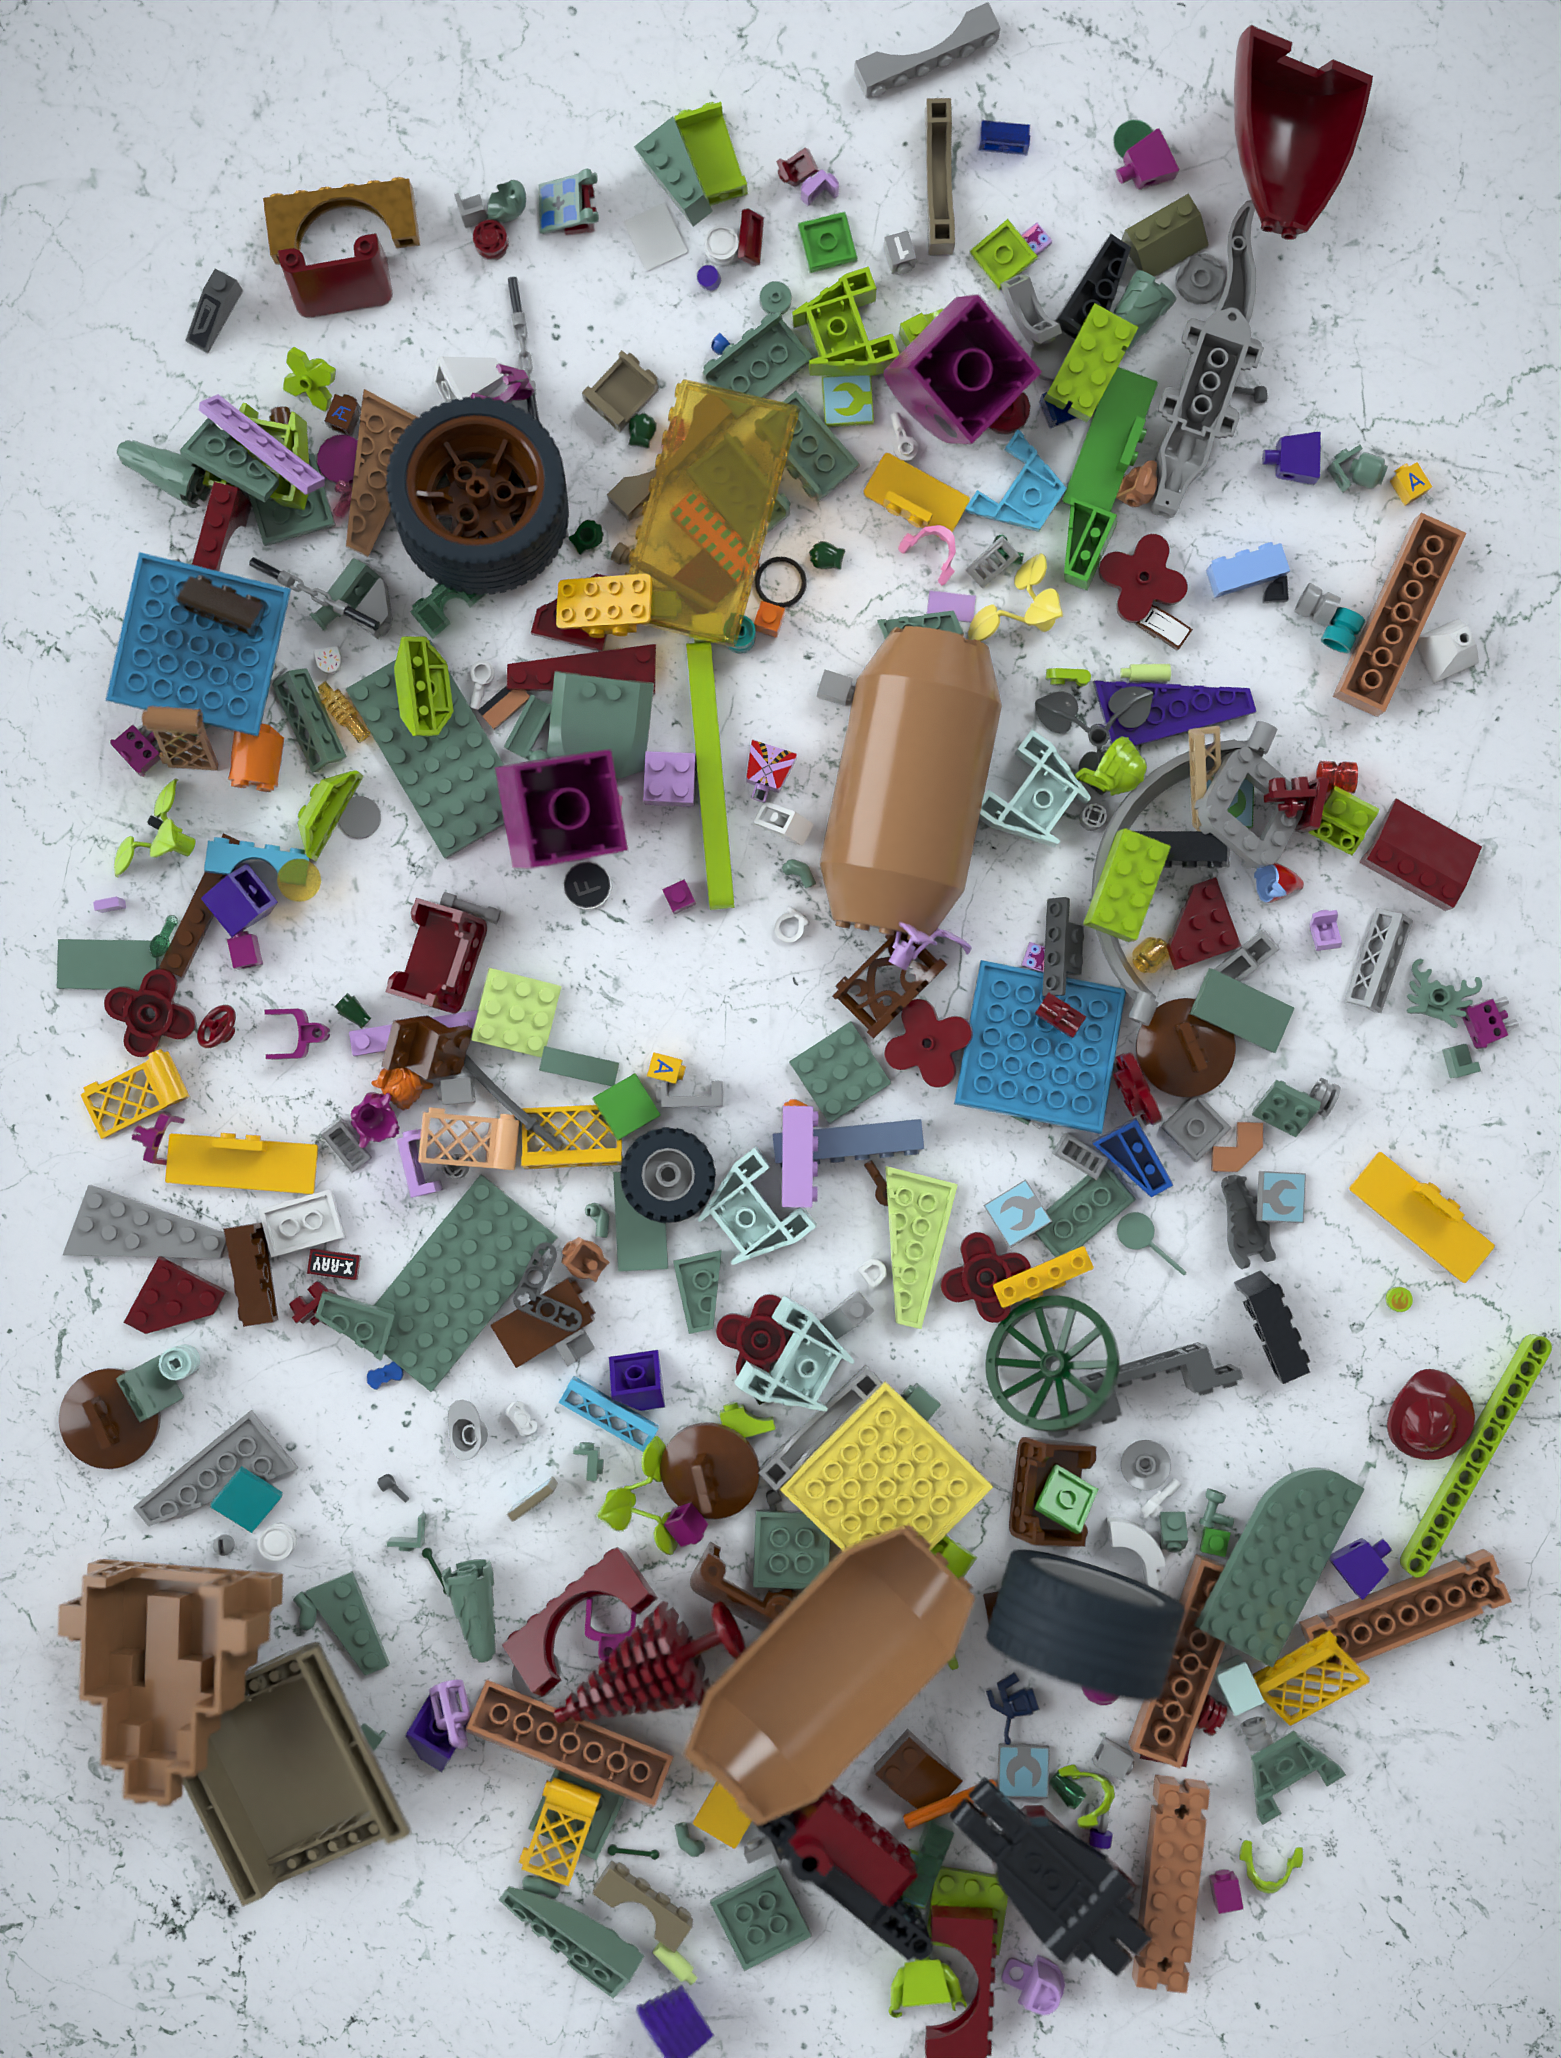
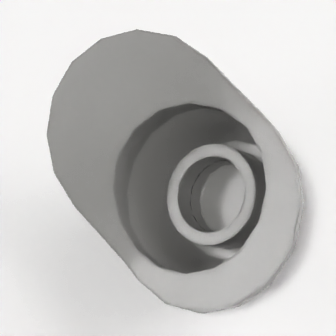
M463 1399L455 1401L448 1410L450 1448L458 1459L470 1460L485 1445L488 1437L487 1428L480 1420L479 1413L473 1404Z

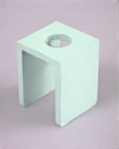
M1236 1655L1217 1665L1214 1678L1228 1708L1234 1716L1265 1703L1247 1663L1243 1662L1240 1655Z

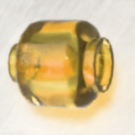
M1146 937L1132 952L1134 966L1142 973H1156L1169 959L1166 948L1167 943L1161 938Z

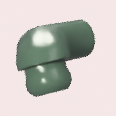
M790 859L787 863L783 864L782 870L787 876L792 874L800 876L805 889L816 885L807 864L795 859Z
M681 1822L676 1824L675 1830L679 1847L691 1857H698L704 1853L705 1845L703 1841H694L689 1837L687 1823Z
M527 1875L522 1881V1888L525 1891L545 1894L553 1899L559 1895L560 1887L541 1877Z

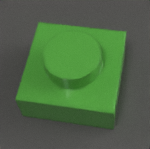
M1204 1526L1199 1550L1204 1553L1226 1557L1231 1533L1227 1530Z

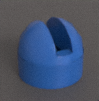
M720 332L711 342L712 350L718 355H723L724 349L730 345L729 341Z

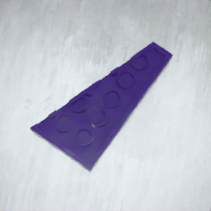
M1093 681L1105 725L1115 714L1110 710L1108 703L1111 696L1117 690L1137 686L1146 688L1154 694L1150 713L1143 724L1135 728H1127L1120 724L1118 718L1113 722L1108 730L1111 745L1115 740L1123 736L1128 737L1134 746L1186 733L1188 729L1203 728L1257 712L1250 688Z

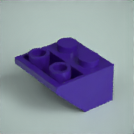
M248 863L227 875L201 898L231 938L271 914L278 903Z

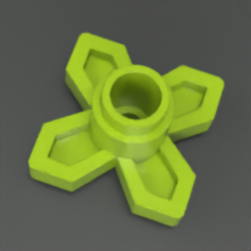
M292 347L287 352L286 363L293 373H289L284 378L283 390L295 397L306 391L312 405L326 411L332 401V395L326 386L331 385L335 380L336 369L328 365L321 358L309 360L305 352Z

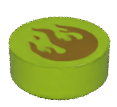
M1393 1287L1386 1294V1304L1393 1311L1404 1312L1412 1305V1294L1406 1288Z

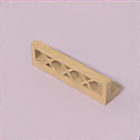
M1219 726L1188 729L1192 826L1197 831H1201L1199 827L1202 824L1199 820L1198 809H1194L1196 801L1204 797L1207 791L1206 782L1209 779L1213 780L1212 775L1214 773L1216 775L1221 766ZM1213 733V743L1205 749V734ZM1209 755L1214 759V766L1206 773L1205 758Z

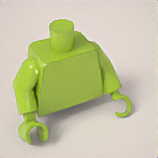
M929 1956L924 1960L915 1959V1962H905L904 1966L897 1970L891 1984V2006L888 2011L892 2017L899 2018L902 2016V2012L895 2013L893 2010H898L901 2006L951 2003L953 2011H956L955 2004L957 2002H962L964 2008L967 2007L965 1996L962 1994L959 1979L949 1965L941 1963L940 1959L930 1960Z

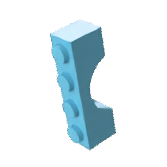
M214 837V841H208L204 871L207 873L229 875L242 862L255 859L270 864L278 873L281 883L306 886L309 858L303 849L290 848V852L280 851V846L265 844V848L254 847L255 843L240 841L239 845L229 844V839Z

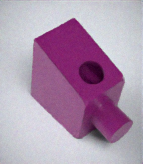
M1160 128L1154 130L1126 151L1123 158L1125 166L1116 170V176L1121 184L1132 179L1138 190L1172 181L1176 178L1180 169Z

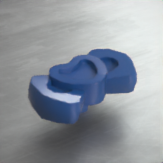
M392 1361L383 1368L369 1370L367 1373V1383L371 1388L378 1390L382 1383H387L391 1379L401 1381L403 1369Z

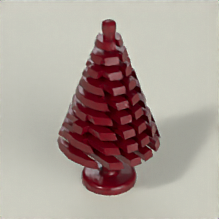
M662 1601L654 1609V1612H651L643 1620L642 1628L637 1625L631 1635L624 1638L620 1647L615 1648L610 1653L609 1658H606L599 1665V1674L594 1670L587 1678L588 1683L583 1681L577 1687V1695L572 1692L566 1698V1706H561L554 1710L555 1720L562 1724L571 1717L576 1722L585 1721L586 1715L591 1720L600 1719L601 1714L607 1716V1718L617 1716L618 1711L621 1712V1716H629L633 1712L636 1714H646L649 1710L660 1712L664 1708L666 1710L678 1709L685 1705L684 1709L693 1708L696 1701H698L697 1706L701 1707L705 1693L711 1687L709 1677L703 1681L706 1667L701 1654L723 1644L728 1654L737 1660L746 1650L740 1628L729 1608L722 1601L715 1603L711 1608L715 1630L694 1640L692 1635L688 1637L689 1630L684 1621L677 1624L679 1619L677 1611L673 1607L667 1610L669 1603Z

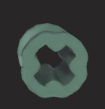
M331 605L322 606L317 612L309 614L324 631L327 630L326 626L337 616H342L334 612Z

